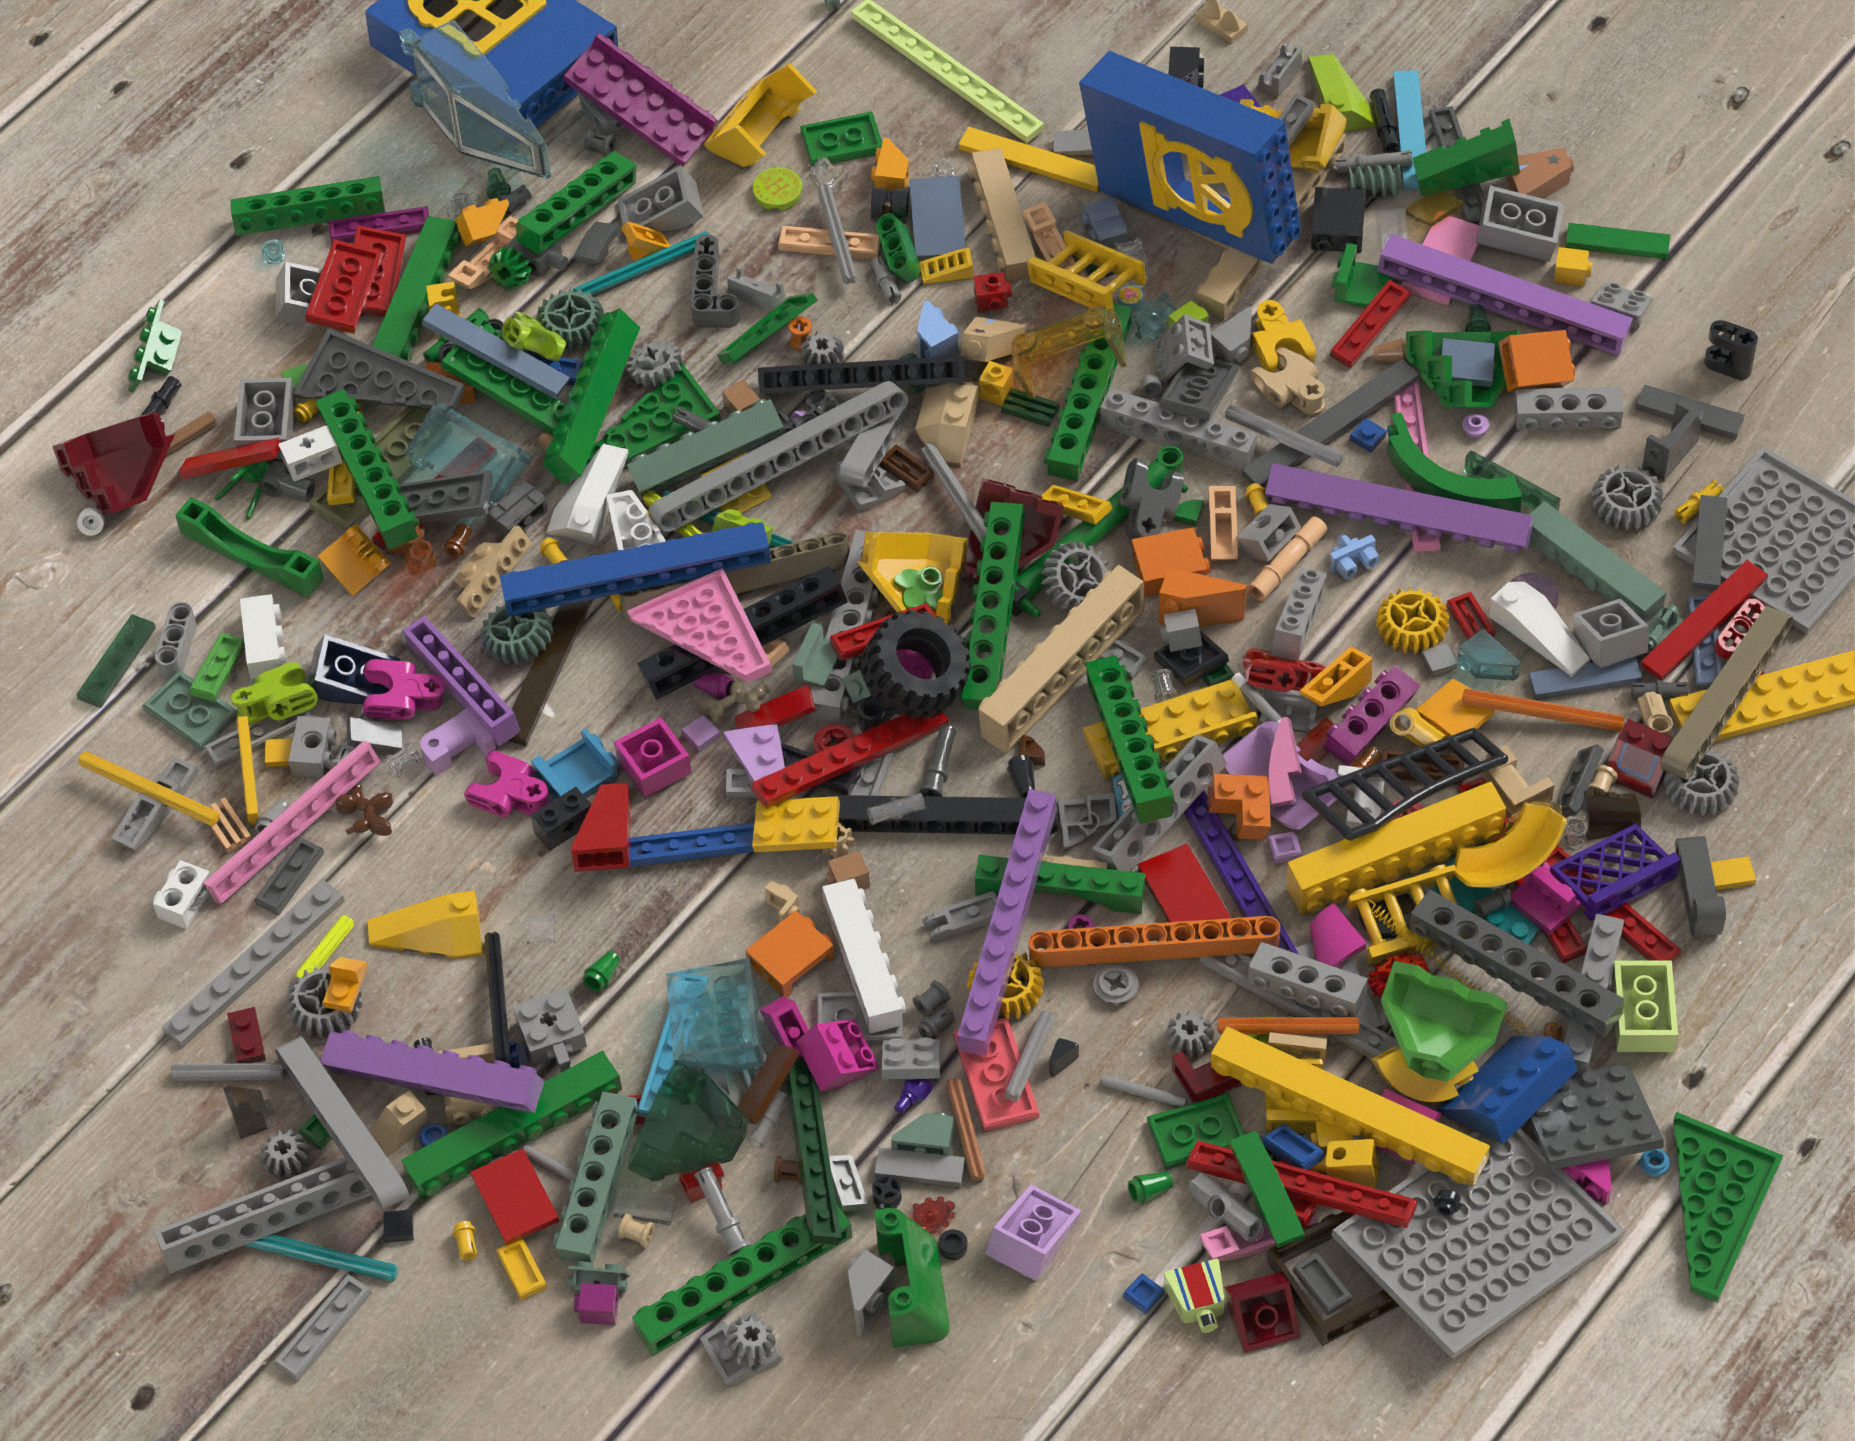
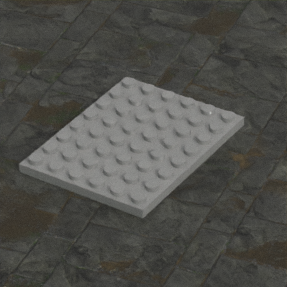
M1521 1128L1503 1144L1476 1131L1469 1135L1490 1145L1488 1161L1473 1187L1467 1184H1459L1452 1180L1450 1176L1441 1172L1430 1171L1424 1166L1388 1191L1417 1200L1418 1207L1408 1229L1355 1214L1333 1229L1332 1237L1452 1359L1620 1240L1625 1233V1230L1561 1168L1549 1169L1541 1148ZM1448 1189L1458 1193L1461 1197V1209L1453 1213V1215L1439 1213L1433 1202V1198L1437 1196L1439 1190Z

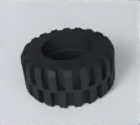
M907 610L905 614L898 612L893 614L891 618L884 620L867 643L862 655L863 662L861 663L862 672L866 674L863 679L867 687L871 686L872 690L870 693L875 699L879 698L882 701L881 705L886 709L890 707L895 710L894 713L901 716L904 713L908 714L909 718L918 719L920 715H922V718H929L934 714H940L945 711L965 686L971 670V664L968 661L970 653L968 648H964L966 643L963 637L955 633L957 629L950 624L948 626L944 623L945 619L940 616L932 617L931 613L922 611L920 614L917 613V610ZM908 649L923 655L933 666L936 678L921 679L911 675L900 664L896 650Z

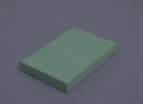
M179 670L142 705L143 710L197 749L203 751L205 745L215 740L237 719L236 714L238 711L219 697L213 702L191 696L189 688L194 680Z

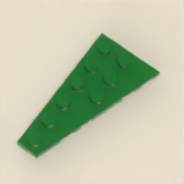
M680 364L681 370L674 372L675 377H667L665 383L660 381V385L652 393H647L629 409L614 428L610 427L604 432L605 436L599 442L594 443L586 466L603 444L628 449L629 453L624 467H626L627 464L632 462L634 457L641 454L649 455L655 452L658 446L665 443L672 444L680 440L679 438L684 434L695 432L673 422V416L675 412H678V407H682L710 422L721 420L720 412L685 365Z

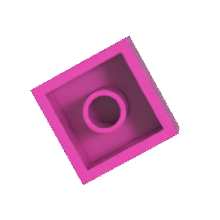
M662 717L614 742L617 761L644 798L691 774L689 754Z

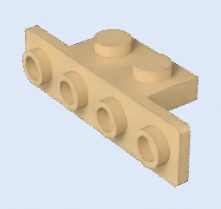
M514 526L501 543L483 542L479 545L474 555L461 567L460 573L454 579L459 587L465 588L457 601L469 617H476L501 585L499 575L511 572L531 546V541L520 526Z

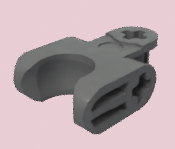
M1134 458L1128 464L1120 496V504L1130 508L1126 532L1131 540L1159 534L1162 519L1171 521L1174 518L1184 481L1182 473L1173 471L1167 474L1162 481L1161 488L1156 490L1150 486L1147 480L1148 465L1144 460Z

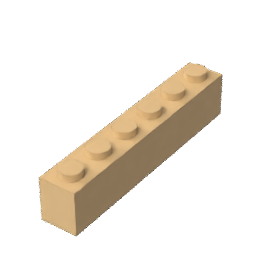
M1002 149L973 152L972 163L968 164V172L970 178L975 180V196L981 199L979 201L981 215H986L987 218L985 219L987 234H992L991 246L993 253L998 254L999 272H1004L1006 282L1029 278L1027 261L1036 256Z

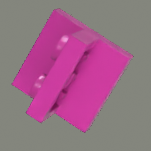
M1545 863L1542 867L1539 866L1524 876V882L1510 894V904L1550 936L1582 908L1583 905L1575 898L1576 895L1568 885L1560 883L1551 874V866Z

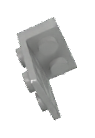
M1184 314L1155 342L1156 369L1158 379L1163 384L1186 362L1207 370L1214 364L1210 324Z

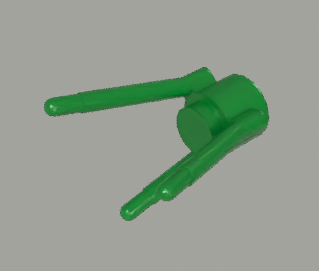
M262 461L242 467L231 477V482L215 496V499L219 500L242 478L249 483L258 481L260 483L269 468L267 462ZM259 483L248 508L247 519L251 518L262 492Z

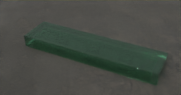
M1470 450L1466 455L1464 473L1479 479H1498L1514 476L1522 494L1521 504L1535 510L1545 501L1559 511L1561 500L1559 497Z
M131 614L77 692L78 700L102 708L155 631L156 626L154 622Z

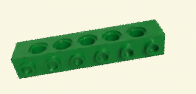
M615 151L600 159L593 167L585 170L582 175L570 181L560 191L552 194L549 199L537 205L527 215L519 218L516 223V241L540 255L636 184L637 164Z
M380 176L230 199L231 215L236 236L385 212Z

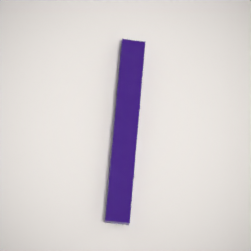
M1203 790L1183 813L1243 917L1271 916L1279 921L1218 813H1209L1208 796ZM1279 921L1280 939L1278 948L1287 951L1289 949L1290 952L1299 955Z

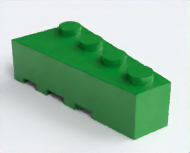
M1510 118L1502 121V126L1493 130L1490 127L1480 130V135L1468 140L1466 137L1457 139L1451 147L1440 146L1413 157L1415 175L1421 196L1458 189L1471 184L1484 183L1488 180L1509 177L1520 173L1516 140Z

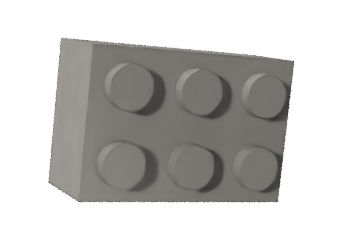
M1490 186L1482 207L1476 243L1550 262L1558 241L1564 204Z
M292 378L240 379L234 434L235 447L278 437L281 443L292 439L296 398L293 396L294 386ZM281 451L278 452L275 459L283 458Z

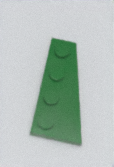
M813 292L789 296L719 352L717 357L721 363H738L746 357V352L761 345L764 339L818 301Z

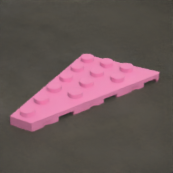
M723 568L627 610L632 622L748 683L774 672Z

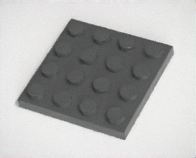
M1629 1063L1586 1071L1584 1073H1575L1528 1119L1550 1170L1664 1148V1139Z

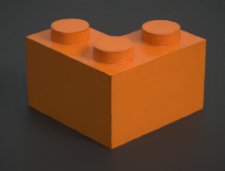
M1213 774L1208 786L1209 813L1236 814L1237 839L1265 840L1271 827L1269 776Z

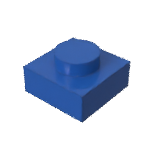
M1365 418L1350 434V441L1372 453L1386 438L1387 430Z

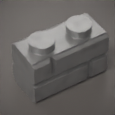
M524 481L518 487H512L508 491L507 496L499 503L494 502L489 507L487 512L488 525L494 532L500 534L502 538H505L514 526H520L525 531L548 511L546 498L542 493Z

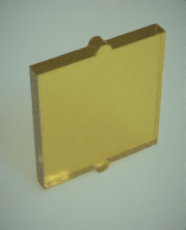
M1442 191L1419 199L1405 208L1404 214L1414 218L1415 222L1420 221L1432 227L1462 208L1464 202L1453 197V194H1447Z

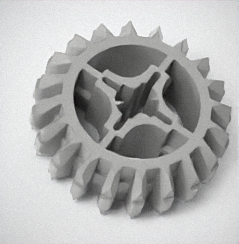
M1629 464L1625 469H1622L1619 465L1616 466L1614 471L1608 468L1605 474H1600L1598 481H1595L1591 495L1594 511L1598 512V519L1605 518L1606 525L1614 523L1616 529L1619 526H1624L1626 531L1631 526L1637 531L1641 525L1647 527L1650 521H1655L1658 514H1660L1664 501L1662 484L1657 483V476L1650 477L1649 470L1641 472L1639 466L1636 469H1631Z
M1069 542L1066 545L1061 544L1057 547V550L1051 551L1049 553L1050 558L1044 561L1043 564L1046 568L1042 570L1041 574L1047 578L1042 580L1041 584L1048 585L1049 587L1045 594H1052L1054 596L1051 603L1060 602L1059 610H1064L1068 607V611H1070L1073 607H1078L1084 600V597L1075 595V592L1078 590L1089 591L1095 589L1101 583L1103 576L1110 571L1105 570L1108 561L1102 562L1100 560L1102 552L1093 553L1094 546L1090 545L1086 548L1084 542H1079L1077 545L1075 542ZM1065 559L1079 561L1076 565L1063 563Z
M1712 747L1705 754L1685 784L1679 776L1665 771L1664 787H1666L1667 796L1671 797L1672 804L1680 803V811L1687 808L1690 809L1691 815L1697 811L1700 812L1702 817L1706 812H1710L1714 816L1717 813V809L1724 812L1727 805L1731 806L1734 802V797L1738 794L1740 778L1737 775V767L1732 766L1731 758L1724 759L1723 751L1715 754ZM1720 779L1723 784V786L1720 789L1716 786V780Z
M327 964L323 970H319L316 965L314 972L309 973L304 970L303 978L295 976V985H289V994L286 995L285 1000L287 1003V1014L290 1016L293 1025H297L300 1032L306 1030L310 1037L317 1032L318 1036L322 1039L326 1032L330 1033V1031L334 1032L338 1029L340 1031L345 1030V1024L353 1026V1018L359 1017V1008H362L363 1004L361 988L352 1013L324 1008L323 1000L331 980Z

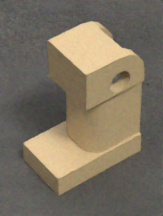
M1507 745L1499 749L1508 756V762L1483 772V779L1486 783L1492 781L1512 820L1519 817L1524 803L1541 806L1553 798L1554 784L1549 777L1528 786L1516 770L1517 758ZM1487 754L1485 760L1491 758L1492 756Z

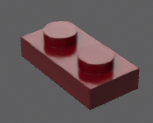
M255 1007L227 1013L237 1064L266 1060Z

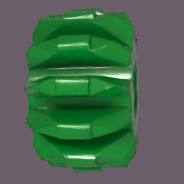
M514 246L509 249L503 247L489 259L490 263L487 267L491 271L489 278L497 280L496 286L502 284L504 290L510 288L515 290L528 281L532 268L527 265L530 259H524L523 251L517 253Z

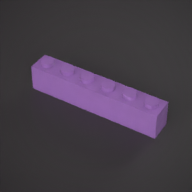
M423 616L403 630L410 650L432 674L438 675L444 680L447 691L464 709L468 708L494 737V741L498 746H501L521 732L515 713L426 616Z

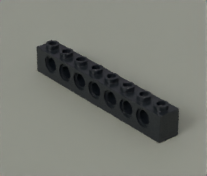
M968 355L758 368L759 394L869 388L886 381H891L897 386L968 382Z
M827 566L743 610L761 646H764L848 603L841 583L831 568ZM676 644L637 663L645 683L656 700L720 668Z

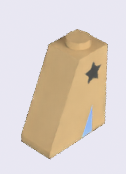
M976 316L963 333L960 356L968 355V359L987 362L1023 350L1026 325Z

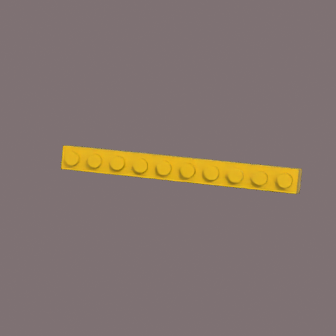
M1226 1027L1211 1053V1068H1214L1220 1075H1229L1240 1080L1243 1085L1249 1088L1255 1087L1266 1092L1269 1097L1276 1100H1284L1292 1104L1299 1111H1308L1318 1116L1325 1123H1334L1341 1126L1354 1136L1360 1135L1367 1139H1374L1376 1146L1389 1148L1397 1152L1404 1159H1413L1424 1164L1430 1171L1446 1174L1459 1184H1467L1473 1187L1488 1161L1490 1145L1230 1027Z

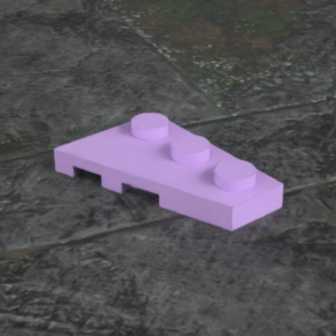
M777 724L723 731L724 740L733 749L738 762H741L751 782L785 768Z

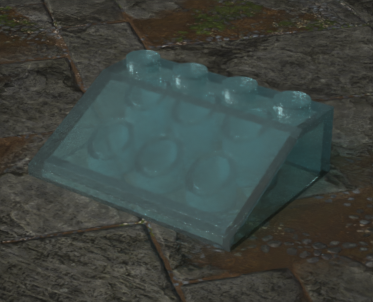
M750 958L666 974L674 1064L729 1071H741L765 1066L757 985Z

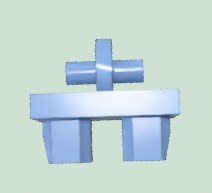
M1346 535L1338 537L1339 545L1334 547L1333 552L1330 553V572L1333 575L1339 573L1347 580L1357 573L1356 564L1360 562L1363 563L1366 569L1377 566L1379 556L1375 550L1376 540L1374 537L1369 535L1361 540L1357 538L1350 540Z

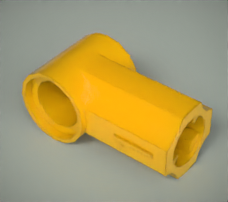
M1404 708L1393 714L1390 719L1392 731L1397 735L1405 736L1418 747L1438 741L1446 736L1421 718L1419 713L1413 708ZM1402 715L1409 718V728L1401 724L1400 718Z

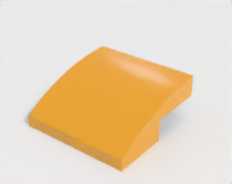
M1455 679L1450 680L1416 709L1420 717L1437 727L1439 731L1446 735L1445 738L1470 728L1478 729L1496 714L1493 709L1464 705L1462 703L1463 692L1465 689L1470 688Z

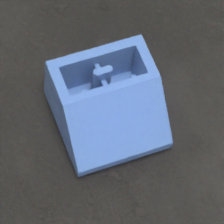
M929 300L925 301L917 329L918 358L958 356L960 350L958 347L959 332L954 324L948 323L938 307H934Z

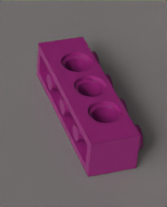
M1396 665L1389 672L1383 670L1374 681L1377 685L1373 689L1366 688L1358 698L1360 703L1356 707L1351 705L1342 715L1344 719L1339 725L1335 722L1325 734L1329 738L1323 747L1346 766H1350L1390 723L1392 715L1402 710L1420 687L1416 681ZM1382 694L1387 695L1390 699L1384 698ZM1366 712L1372 713L1374 717L1367 715ZM1349 729L1355 730L1358 735L1351 733Z

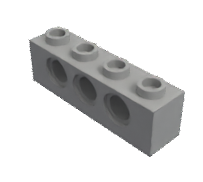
M1621 387L1516 389L1514 398L1516 430L1621 428L1623 417Z
M1301 567L1275 628L1272 648L1273 656L1294 661L1299 660L1324 598L1327 573Z
M1263 942L1259 945L1248 967L1249 985L1260 990H1267L1278 994L1285 999H1293L1307 1004L1311 1008H1318L1333 1013L1337 1017H1356L1367 995L1368 978Z

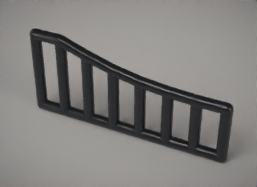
M1470 728L1308 788L1302 792L1301 796L1346 840L1352 841L1378 831L1394 818L1429 796L1475 775L1506 764L1508 756L1476 728ZM1473 740L1492 757L1479 761L1461 743ZM1449 748L1468 767L1457 771L1437 752ZM1426 757L1446 776L1434 781L1413 761ZM1402 766L1424 787L1413 792L1390 770ZM1375 775L1380 776L1404 799L1393 805L1366 779ZM1355 784L1384 813L1374 819L1342 788ZM1330 792L1363 825L1351 829L1318 797Z

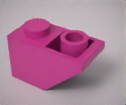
M1609 1159L1561 1168L1594 1201H1599L1604 1206L1609 1203L1612 1190Z

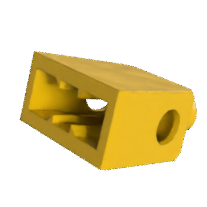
M1374 1139L1330 1141L1327 1145V1154L1324 1155L1325 1158L1310 1168L1318 1173H1327L1328 1176L1377 1189L1379 1162Z

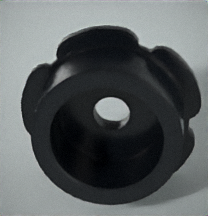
M1439 1190L1437 1196L1433 1198L1434 1206L1443 1215H1453L1462 1207L1460 1195L1452 1190Z

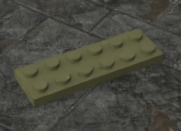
M407 407L375 438L376 443L373 446L379 445L384 456L382 463L387 461L393 473V476L390 478H396L398 484H401L453 433L452 427L423 408ZM328 484L309 502L311 510L344 531H347L355 524L359 525L370 514L357 487L355 503L329 506L327 501Z

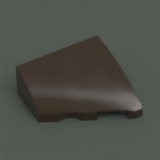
M1592 790L1584 791L1583 809L1586 813L1584 832L1588 840L1616 834L1634 824L1641 828V813L1636 794L1625 793L1619 795L1615 792H1607L1605 796H1595Z

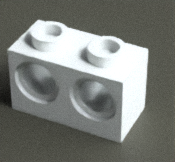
M180 860L176 868L169 872L167 882L162 890H159L154 896L153 906L157 918L187 929L209 894L204 882L211 877L210 872Z

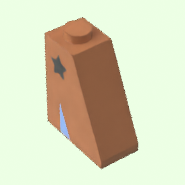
M1565 148L1518 156L1520 173L1505 177L1510 191L1544 199L1570 182V174L1574 171V163L1572 158L1567 156Z

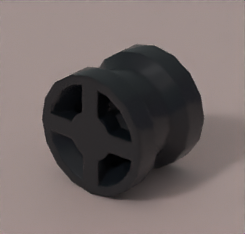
M881 1175L876 1178L872 1185L874 1205L878 1209L897 1208L902 1200L901 1185L898 1179L892 1175Z

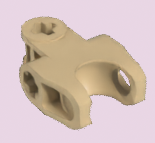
M1280 347L1275 352L1278 356L1277 366L1282 371L1273 373L1261 367H1255L1251 371V382L1262 393L1264 398L1274 406L1283 408L1286 404L1291 403L1308 416H1316L1323 412L1325 408L1323 398L1325 396V386L1317 380L1319 378V371L1316 366L1304 356L1287 348Z

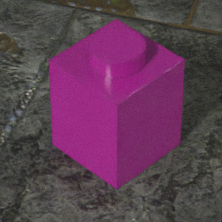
M581 1283L580 1294H575L574 1312H578L580 1323L616 1325L619 1303L617 1285Z

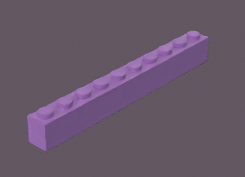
M1393 234L1389 237L1380 254L1378 272L1548 332L1566 330L1568 339L1617 356L1620 355L1630 333L1632 317Z
M1272 463L1265 492L1266 496L1272 499L1271 503L1280 506L1292 503L1297 504L1296 508L1305 511H1312L1313 508L1322 509V513L1329 516L1337 517L1338 513L1347 514L1348 519L1363 522L1364 518L1374 520V524L1383 527H1389L1390 523L1400 525L1399 529L1408 532H1415L1417 528L1426 530L1425 534L1433 537H1441L1442 534L1452 536L1451 539L1454 541L1467 543L1468 539L1478 541V545L1487 548H1493L1494 544L1504 546L1505 551L1520 553V550L1527 551L1534 523L1532 515L1274 463Z
M1032 789L1028 791L957 1035L958 1047L961 1051L987 1056L1057 812L1055 794Z

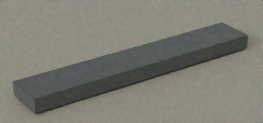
M1453 106L1429 110L1428 117L1439 147H1451L1457 139L1463 137ZM1480 183L1453 189L1463 220L1479 225L1485 200Z

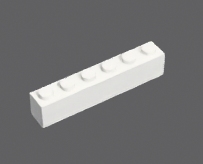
M855 878L822 886L823 904L869 1033L902 1026V1014L906 1013L904 999L896 994V991H898L895 975H890L888 972L890 963L887 953H881V937L879 931H873L874 919L871 910L865 909L864 905L867 902L863 888L858 889Z

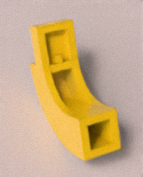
M1397 1045L1371 1058L1376 1070L1390 1087L1410 1098L1425 1102L1445 1101L1458 1096L1459 1094L1454 1084L1457 1083L1460 1086L1468 1083L1473 1079L1472 1075L1479 1071L1475 1062L1472 1061L1447 1082L1426 1078L1408 1068L1402 1051Z

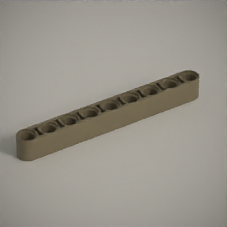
M834 532L771 548V563L728 571L725 574L735 594L811 575L827 566L831 569L846 565L850 552L848 537L845 533ZM699 578L620 593L623 617L631 620L627 610Z
M1768 606L1763 609L1666 749L1661 760V770L1684 779L1690 778L1789 633L1793 622L1792 615Z

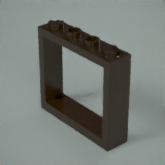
M1345 1211L1337 1215L1330 1214L1321 1223L1311 1228H1302L1305 1238L1281 1247L1276 1245L1268 1249L1267 1263L1274 1273L1281 1272L1289 1281L1294 1304L1322 1346L1400 1306L1385 1290H1382L1322 1321L1284 1264L1332 1239L1333 1229L1355 1215Z

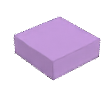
M702 715L684 727L682 735L698 751H701L720 738V731Z
M1295 831L1268 836L1274 864L1289 862L1302 857Z

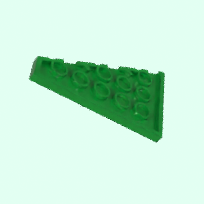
M1676 1112L1673 1127L1689 1287L1691 1292L1718 1303L1782 1162L1783 1155Z

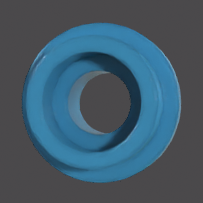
M1662 1149L1646 1151L1641 1155L1640 1167L1650 1176H1661L1669 1168V1157ZM1655 1161L1659 1163V1165L1654 1166L1651 1165L1650 1162Z

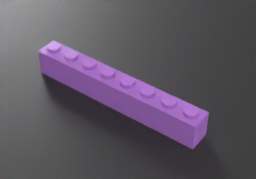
M342 1030L341 1033L330 1031L320 1061L323 1067L332 1073L529 1113H535L544 1080L536 1074V1070L528 1066L520 1065L519 1069L511 1068L510 1064L503 1061L494 1060V1063L491 1064L473 1055H469L468 1059L448 1050H443L441 1054L434 1052L432 1048L417 1045V1048L408 1047V1044L398 1040L386 1043L379 1037L367 1035L366 1038H361L356 1033Z

